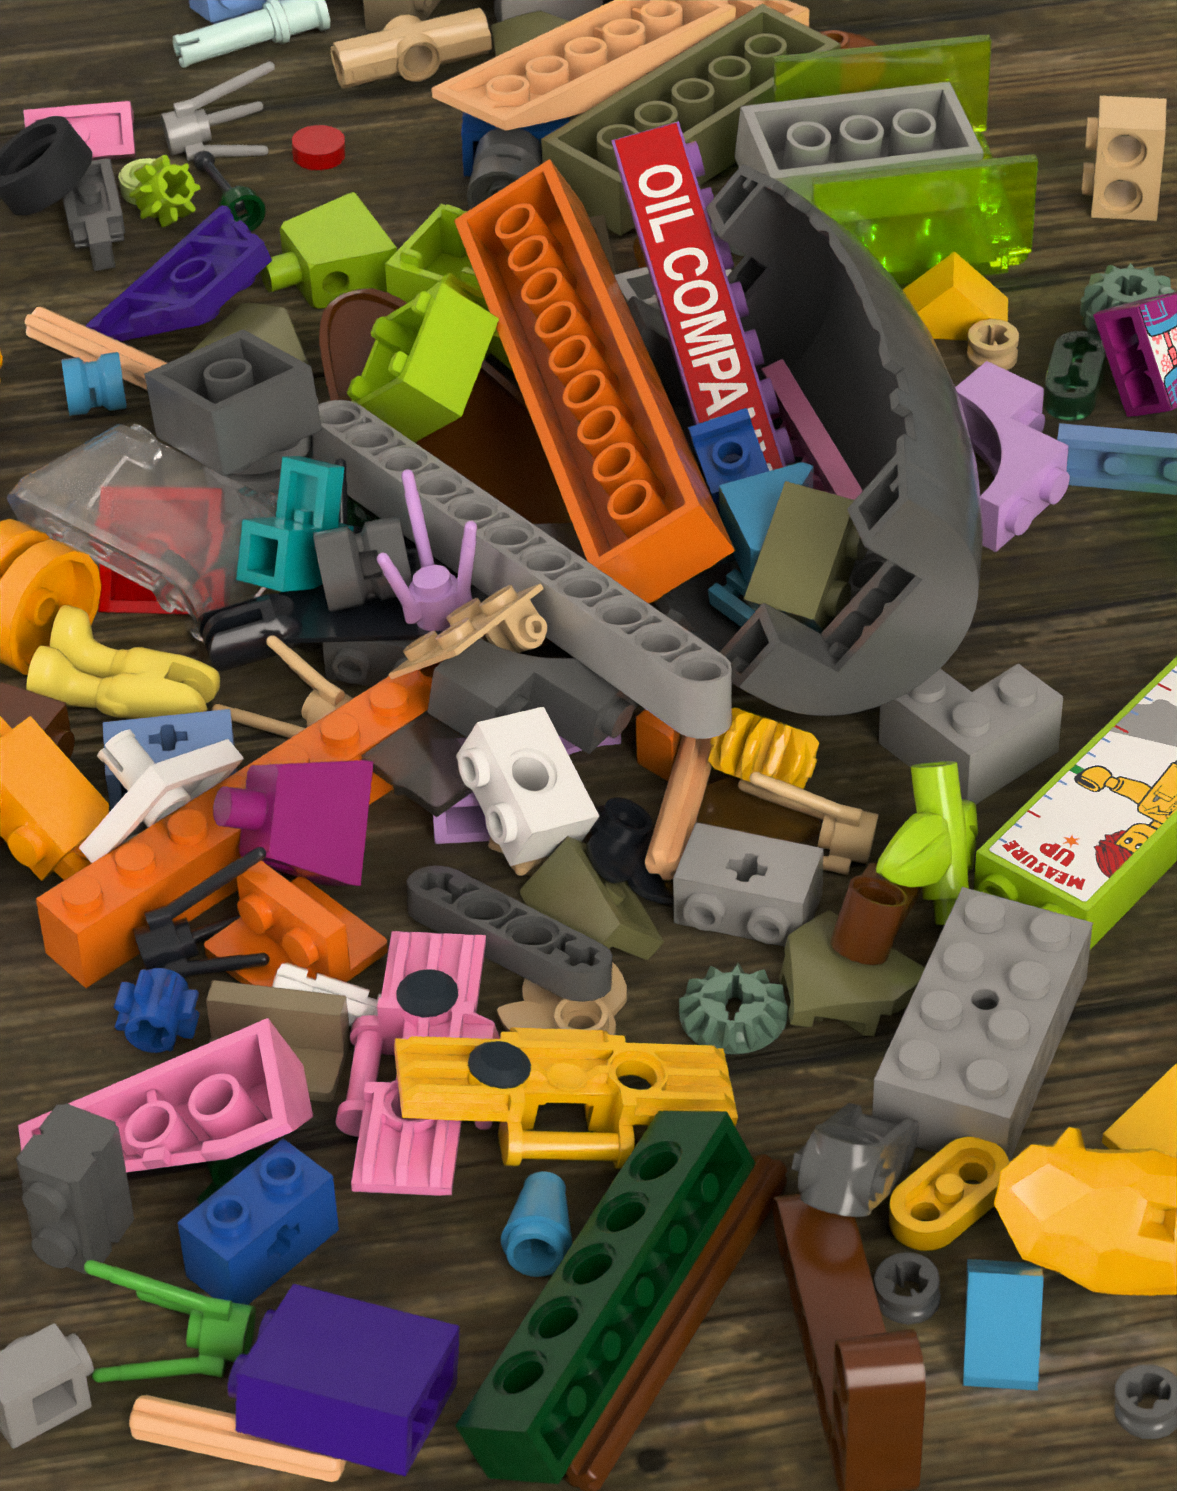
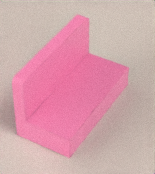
M130 101L23 110L25 128L51 116H64L92 150V161L110 158L111 160L136 157L133 131L134 115Z

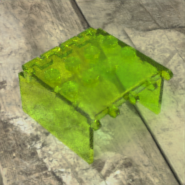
M989 34L774 56V102L942 82L951 83L984 152L982 160L812 177L811 203L849 230L892 275L898 285L912 283L954 251L981 275L1009 273L1010 265H1019L1025 262L1028 258V253L1032 252L1038 169L1036 154L993 158L984 134L980 133L981 131H986L992 41Z

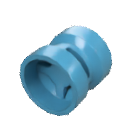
M119 352L101 354L97 361L84 362L79 357L61 359L70 416L87 414L91 408L104 406L109 411L127 409Z

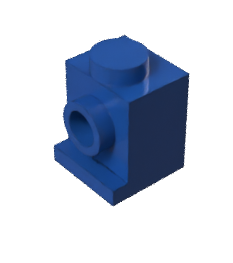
M747 408L688 427L696 461L718 513L719 485L769 471Z

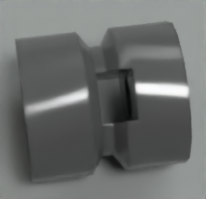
M497 128L489 131L480 139L467 191V201L470 210L542 164V145L536 137L528 131L519 128L506 131Z
M399 515L365 522L361 533L357 534L353 533L347 526L313 533L321 578L330 612L362 606L369 594H375L381 601L397 598L382 569L381 572L364 576L359 552L377 550L378 554L386 553L398 569L408 588L413 581Z

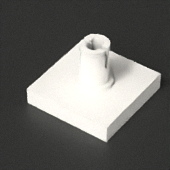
M130 729L118 733L105 744L106 748L101 749L97 756L102 762H105L128 792L82 843L79 849L90 863L95 862L225 780L243 761V756L230 740L226 739L155 763L135 739V735Z

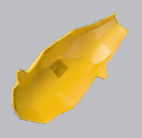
M1068 1127L1053 1145L1030 1144L1001 1169L994 1205L1023 1260L1060 1272L1092 1292L1115 1295H1177L1176 1156L1153 1148L1121 1150L1085 1148L1081 1130Z

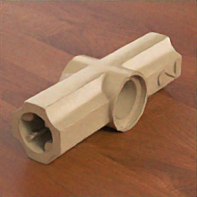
M476 8L426 21H421L413 15H401L393 18L383 31L334 42L330 49L337 81L341 88L344 89L398 75L412 82L423 81L430 78L440 65L488 54L489 50H492V41L486 16L481 8Z

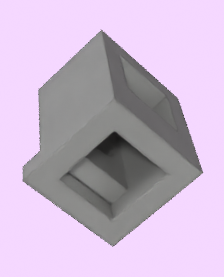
M55 1323L30 1336H23L14 1340L5 1349L0 1351V1431L12 1449L92 1407L86 1376L94 1372L90 1356L75 1333L65 1337Z

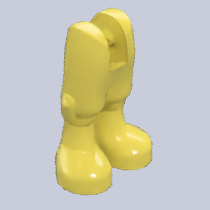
M63 605L54 620L50 647L40 645L34 653L28 671L26 690L65 702L67 706L97 708L103 714L113 717L139 719L207 711L206 703L214 699L220 688V675L213 667L184 655L144 647L117 650L102 645L93 638L88 613L81 608Z

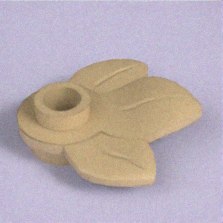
M614 963L612 964V987L610 992L604 997L593 1001H570L524 978L522 986L523 1001L499 1007L497 1015L507 1032H510L511 1027L606 1030L610 1035H616L614 1016L627 1001V985L622 973Z

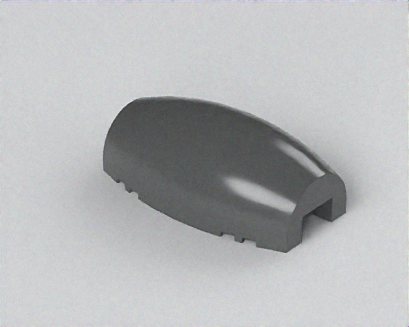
M742 164L706 207V210L719 238L746 254L727 278L729 284L740 281L749 311V316L740 318L743 330L745 332L755 329L760 343L764 364L755 366L759 380L765 379L762 368L781 359L784 360L863 490L847 510L864 547L887 559V561L869 581L862 585V589L821 634L765 603L757 609L742 627L712 606L709 601L708 589L715 583L720 584L722 587L727 584L726 575L732 571L731 562L703 570L655 601V604L661 613L723 654L731 662V682L763 701L784 710L806 715L832 716L861 712L891 702L925 682L953 655L971 625L978 600L983 543L977 463L960 398L940 351L928 328L896 280L849 230L781 182ZM632 296L627 305L695 458L688 427L694 426V422L661 312ZM780 417L772 420L774 430L779 429L783 423ZM794 456L795 462L786 466L800 463L803 457ZM741 594L739 597H737V598L740 599L742 602H744L745 604H747V603L743 600V599H744V596H743L742 594Z

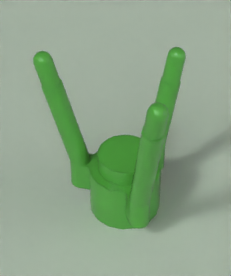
M88 1260L84 1264L86 1273L135 1290L138 1299L190 1315L186 1344L188 1348L199 1349V1357L97 1368L92 1373V1378L95 1382L130 1381L190 1374H203L223 1378L227 1361L235 1362L240 1354H249L255 1331V1306L207 1297L95 1260Z

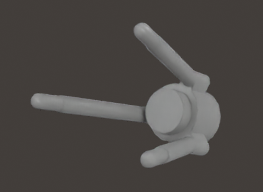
M266 62L192 99L173 103L174 111L161 114L162 126L171 155L185 152L188 161L194 160L195 155L203 150L209 151L214 157L266 156L269 153V149L264 145H203V142L212 140L209 126L260 112L263 109L261 102L257 101L208 115H206L204 109H197L272 72L275 68L274 63Z

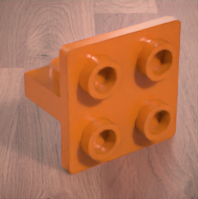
M259 861L237 877L239 893L237 908L241 917L204 943L205 955L208 958L242 954H268L270 961L266 966L227 971L228 974L242 984L272 987L276 972L282 963H290L308 969L307 977L316 979L317 973L348 982L388 952V943L384 936L304 877H297L289 882L263 861Z

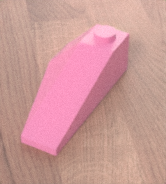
M268 1018L69 1103V1105L116 1123V1126L119 1128L126 1173L229 1159L291 1133L313 1117L304 1066ZM51 1111L18 1125L21 1151L33 1135H41L39 1127Z

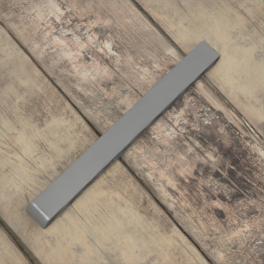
M331 400L318 405L322 430L312 434L313 459L335 464V461L339 458L346 461L347 495L381 519L399 515L403 535L415 543L401 478L404 470H411L419 492L432 556L458 574L465 523L474 521L477 524L472 585L486 595L491 596L509 585H512L517 593L541 583L544 589L531 598L530 601L539 615L546 621L547 633L545 637L678 733L686 737L706 739L720 736L729 730L732 725L731 662L723 654L359 404L346 400Z

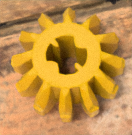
M735 707L732 708V725L729 730L720 736L711 738L708 761L714 769L750 782V775L753 772H759L804 789L808 778L812 777L817 763L816 754L819 742L810 732Z

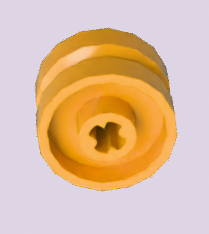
M6 519L0 521V663L28 675L31 660L40 645L50 647L54 620L63 605L81 608L87 612L90 625H92L98 611L101 582L98 566L89 554L66 543L52 540L46 533L24 522Z

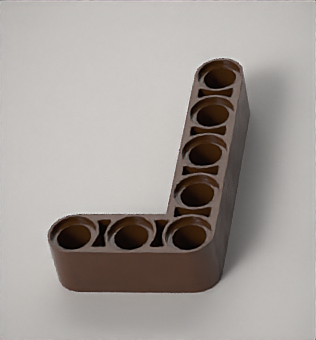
M801 1193L774 1197L772 1205L776 1241L838 1491H909L919 1489L926 1379L923 1356L917 1334L914 1329L886 1332L855 1217L837 1215L813 1208L800 1199Z

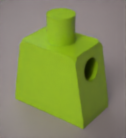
M353 192L283 222L279 228L282 254L271 257L272 261L260 271L262 281L268 292L296 285L311 307L322 309L326 308L338 296L350 291L373 288L387 292L385 263L395 254L397 247L357 194Z

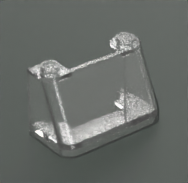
M122 424L113 426L25 475L7 496V500L20 522H24L46 533L52 540L66 543L89 554L92 560L153 591L162 609L170 613L175 608L182 612H188L196 622L190 632L194 638L202 642L203 639L198 628V618L204 612L258 597L266 589L262 586L236 580L243 519L276 517L278 495L273 492H267L263 495L227 476L218 474L207 466L160 443L151 432L138 424H132L131 427Z

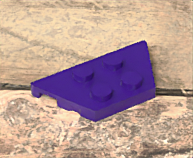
M221 205L85 326L118 341H124L205 324L213 320L219 314L220 307L237 292L252 285L255 281V276L272 259L264 242L256 234H251L248 226L242 220L236 222L227 206Z

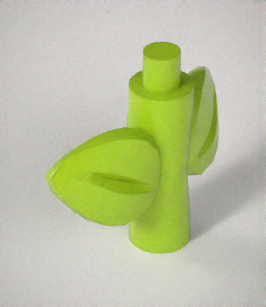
M955 761L928 762L911 766L917 813L913 814L896 832L880 856L876 866V873L889 882L905 887H922L923 899L933 900L935 924L938 925L946 924L962 887L969 889L968 871L973 869L976 837L978 835L976 805L973 801L962 799L958 765Z

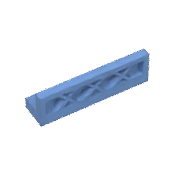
M1059 423L1057 440L1068 445L1066 472L1070 475L1069 485L1177 495L1176 433Z

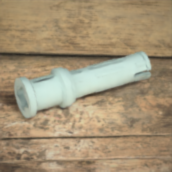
M267 0L266 3H263L261 10L182 35H174L172 37L176 56H182L179 58L180 65L186 68L191 64L270 39L274 43L284 44L289 42L290 36L314 28H318L320 31L328 30L330 28V17L325 0Z

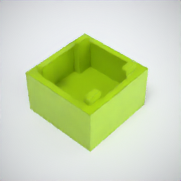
M441 204L385 263L387 293L408 303L415 299L417 294L422 291H428L449 272L465 284L482 292L454 222L456 218L467 211L448 204Z
M442 282L428 291H422L412 301L386 317L382 316L375 321L371 336L376 340L362 375L352 379L347 395L352 398V402L359 404L414 443L462 417L499 318Z

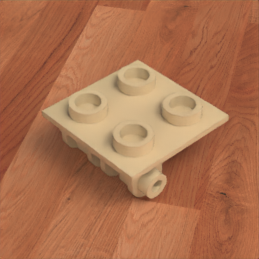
M540 583L516 593L513 586L509 585L495 592L483 602H480L479 598L468 601L446 617L451 625L439 635L435 630L409 644L403 650L407 660L388 674L389 677L394 679L455 657L479 638L516 653L539 647L545 639L547 624L544 618L539 615L530 599L544 589Z

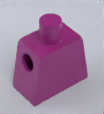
M355 760L251 765L247 771L245 789L223 786L217 792L213 806L215 823L218 826L241 829L239 844L241 857L256 847H263L266 850V857L261 861L272 869L296 877H304L320 885L361 886L374 761Z

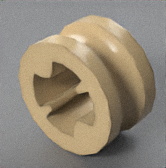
M997 319L982 320L973 324L968 332L967 360L969 364L977 369L988 361L1005 370L1011 369L1017 363L1018 330L1009 322Z

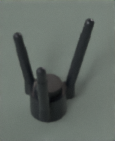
M256 847L243 857L236 859L166 906L145 913L148 924L133 929L146 970L165 968L186 978L194 975L261 967L269 963L270 957L266 953L188 961V959L200 955L197 947L198 943L213 937L240 918V914L191 930L186 917L177 921L173 920L266 857V850L263 847Z

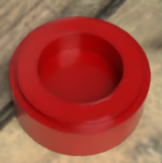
M313 125L302 128L292 137L293 160L297 165L309 170L334 168L345 158V137L341 131L330 126Z

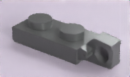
M110 158L91 161L84 177L70 192L63 196L71 242L75 243L76 249L90 248L94 271L116 268L112 243L124 241L123 234L125 233Z

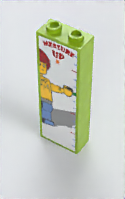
M1177 656L976 851L974 890L1093 922L1091 950L1177 861Z

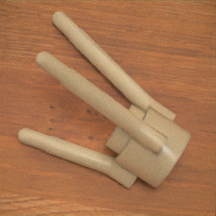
M273 635L267 638V645L289 665L292 671L313 689L302 707V717L307 720V727L353 699L344 693L343 690L327 681L279 638ZM215 704L212 707V711L230 709L233 722L288 738L306 729L221 704Z
M753 772L750 775V782L742 779L739 781L738 788L743 792L823 820L818 847L830 850L829 856H823V871L848 876L851 862L868 864L879 814L838 804L759 772Z

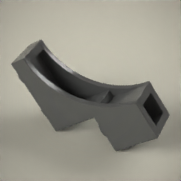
M479 638L459 655L442 661L434 669L427 713L465 737H468L477 722L544 707L558 735L590 754L608 736L616 738L628 725L633 711L639 704L576 658H544L520 654L500 648Z

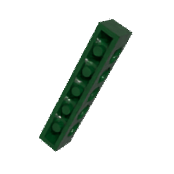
M727 1111L657 1112L455 1425L488 1478L559 1484L756 1164Z

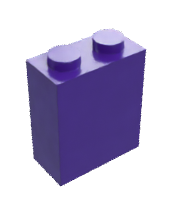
M293 1284L277 1310L269 1309L265 1313L259 1327L257 1341L249 1354H240L233 1364L228 1382V1395L230 1398L236 1399V1432L406 1476L457 1385L460 1326Z

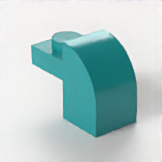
M301 456L282 457L276 517L243 519L236 580L280 592L308 590L323 584L313 533L347 526L353 532L354 526L338 523L345 467Z

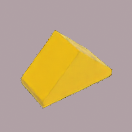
M955 251L903 289L933 339L968 340L969 329L979 321L997 319L1008 322V298Z

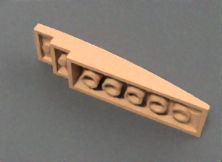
M613 0L432 87V98L505 131L583 114L761 4L809 27V9L788 0Z

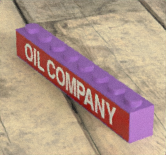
M679 121L611 140L619 175L694 425L747 408L769 471L794 463V454L786 427L774 430L770 417L772 414L779 413L771 379L759 380L755 366L764 364L756 331L752 329L744 332L740 320L741 317L749 316L741 283L737 281L729 284L725 270L734 268L729 244L720 239L719 236H714L711 227L712 221L706 210V207L714 199L711 187L700 190L696 177L705 175V170L697 142L685 143Z

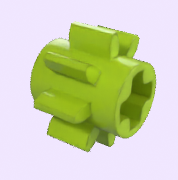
M163 155L152 161V165L145 164L133 172L136 179L140 182L135 190L129 193V197L135 199L136 205L141 211L140 218L145 219L148 216L153 218L159 217L161 226L167 227L176 222L178 217L184 218L196 210L193 203L189 200L193 197L194 192L200 190V185L194 183V179L188 171L189 165L187 163L182 166L170 165L168 156Z

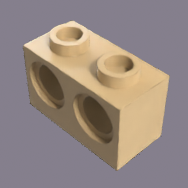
M1100 96L1098 118L1087 117L1085 150L1095 151L1094 163L1084 162L1082 195L1092 196L1091 218L1157 221L1166 133V99Z

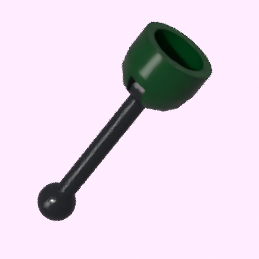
M205 150L199 151L194 157V165L199 171L206 172L222 192L218 202L219 207L221 205L227 206L236 222L242 220L248 226L250 232L255 230L263 222L266 214L265 204L262 199L249 187L237 185L232 188L214 166L215 158L212 153ZM245 210L246 213L238 217L237 213Z

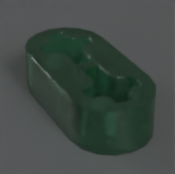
M1072 331L1061 335L1056 340L1045 377L1044 408L1050 415L1062 420H1079L1092 414L1096 406L1105 367L1106 352L1101 337L1086 331ZM1075 359H1083V361L1078 363L1075 362ZM1067 388H1075V391L1067 392Z

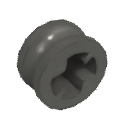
M898 1253L884 1259L877 1267L874 1276L875 1293L880 1311L885 1317L897 1323L916 1324L931 1318L935 1314L941 1300L939 1291L940 1277L937 1267L930 1259L916 1253ZM904 1281L917 1282L920 1293L917 1294L914 1289H911V1296H899L895 1294V1284L897 1283L900 1288H904Z
M1138 1365L1127 1369L1121 1374L1115 1384V1417L1120 1426L1131 1435L1142 1439H1159L1177 1429V1376L1168 1369L1157 1365ZM1144 1394L1159 1396V1400L1155 1401L1153 1409L1138 1407V1402L1142 1401Z

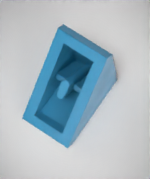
M800 462L719 485V515L735 549V552H733L734 558L748 585L785 481L813 488V465Z
M967 1259L963 1386L1038 1390L1044 1277L1041 1266L1026 1262Z

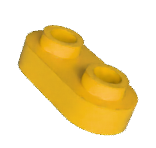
M962 1137L947 1144L901 1182L892 1192L889 1207V1227L894 1237L905 1246L922 1251L937 1250L954 1241L995 1206L994 1199L1001 1169L1009 1163L1005 1151L996 1143L976 1137ZM974 1180V1181H978V1182H980V1183H979V1184H968V1183H966V1182H964V1181Z

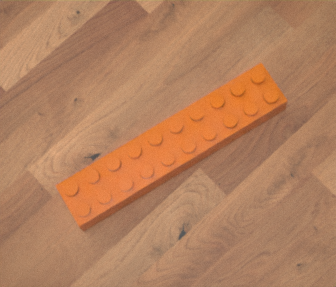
M550 159L456 218L454 222L490 313L499 318L496 326L497 332L587 562L650 604L735 552L586 209Z

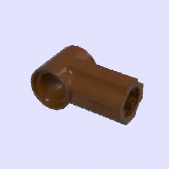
M870 863L862 876H856L850 880L830 940L833 949L840 955L851 961L868 965L883 964L888 960L896 934L914 907L922 888L905 887L887 881L876 873L877 863Z

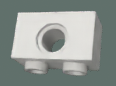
M544 707L477 722L456 755L460 776L464 784L472 789L485 815L488 833L492 840L500 845L510 866L550 856L567 836L582 842L599 817Z

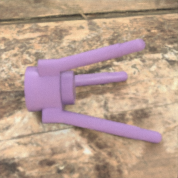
M406 469L402 472L401 478L421 569L415 572L413 581L408 588L398 569L386 553L378 554L377 562L402 605L405 622L408 624L416 623L418 627L426 631H444L451 626L446 617L463 604L472 600L470 588L476 547L477 524L474 521L465 523L458 578L456 579L444 566L434 565L414 474L411 470Z

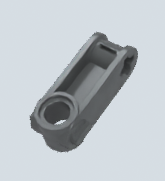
M848 1103L825 1122L816 1125L806 1145L794 1154L791 1169L798 1171L800 1199L813 1208L828 1213L851 1217L870 1215L871 1211L907 1177L917 1146L919 1121L906 1118L901 1123L863 1114L860 1105Z

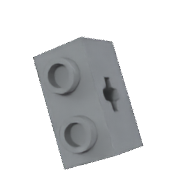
M696 822L673 877L674 923L695 927L704 931H714L752 939L765 944L785 946L788 935L815 916L823 890L824 848Z

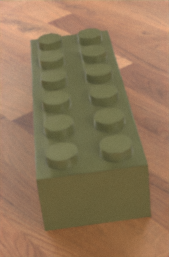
M761 4L541 139L542 163L550 159L581 200L588 216L604 215L607 229L622 236L633 229L635 225L619 175L611 140L679 121L685 143L696 141L701 154L705 175L696 177L700 186L736 163L735 150L741 106L782 102L790 97L803 99L806 88L829 96L839 95L841 43Z

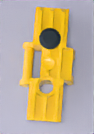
M511 1027L510 1032H501L500 1039L411 1036L408 1039L395 1038L394 1052L402 1118L500 1122L498 1139L504 1166H519L522 1159L613 1161L614 1167L621 1169L635 1148L633 1125H650L658 1111H727L735 1127L738 1120L724 1049L716 1048L714 1045L626 1043L624 1035H610L606 1030ZM627 1075L638 1076L645 1079L652 1087L644 1090L632 1089L623 1085L618 1078ZM546 1103L584 1104L588 1131L593 1132L526 1131V1129L533 1130L539 1105H546Z

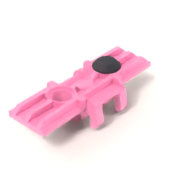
M392 931L382 995L379 997L377 1005L378 1016H361L352 1023L350 1041L355 1046L347 1098L346 1101L338 1106L335 1122L338 1129L343 1133L359 1137L351 1181L353 1192L435 1196L452 1195L462 1121L402 1118L397 1075L396 1080L392 1082H377L381 1054L395 1055V1038L408 1039L411 1036L500 1039L495 1022L477 1014L486 935ZM475 1121V1126L479 1129L487 1130L491 1128L493 1121Z

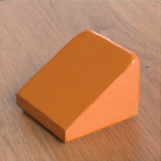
M646 709L636 716L637 763L669 781L682 734L675 731Z

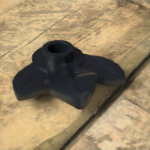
M621 797L611 798L605 805L598 806L596 810L599 817L590 829L593 836L586 846L587 855L593 868L610 883H621L627 880L628 885L635 893L649 901L661 904H674L673 879L663 880L659 874L649 873L645 867V858L655 828L648 812L637 803Z

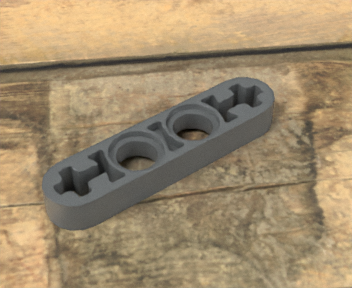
M428 866L417 869L408 876L407 911L409 916L415 921L438 933L486 935L484 957L570 1001H593L604 997L610 992L612 987L613 956L610 949L603 944L456 869L446 866Z

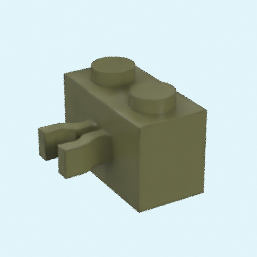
M785 481L743 599L755 612L765 603L809 628L822 633L845 608L851 598V585L848 581L855 561L862 560L868 551L864 547L847 510L854 500Z

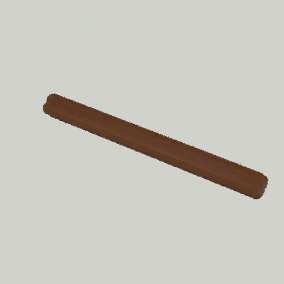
M759 1154L753 1158L756 1163L566 1471L564 1479L572 1487H579L583 1491H597L603 1485L773 1207V1198L779 1196L787 1184L785 1176L787 1167L780 1159L773 1160L766 1154Z

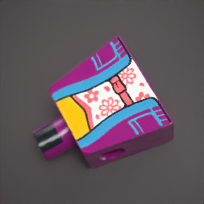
M1177 292L1144 298L1093 314L1126 416L1132 417L1167 412L1177 408Z

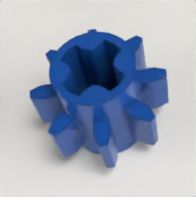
M165 968L140 970L136 985L129 982H121L113 1007L119 1011L115 1028L118 1031H124L127 1040L140 1050L151 1053L164 1052L166 1050L173 1051L177 1035L192 1039L200 1015L195 1009L199 992L197 990H189L186 980L172 970Z

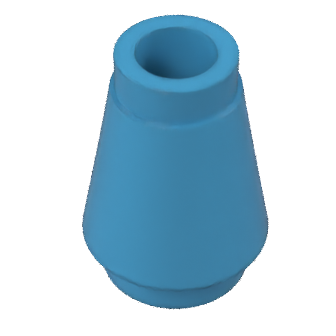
M536 1172L526 1178L518 1200L501 1235V1246L509 1264L518 1272L528 1276L541 1277L554 1273L573 1244L565 1194L566 1186L564 1181L556 1174Z

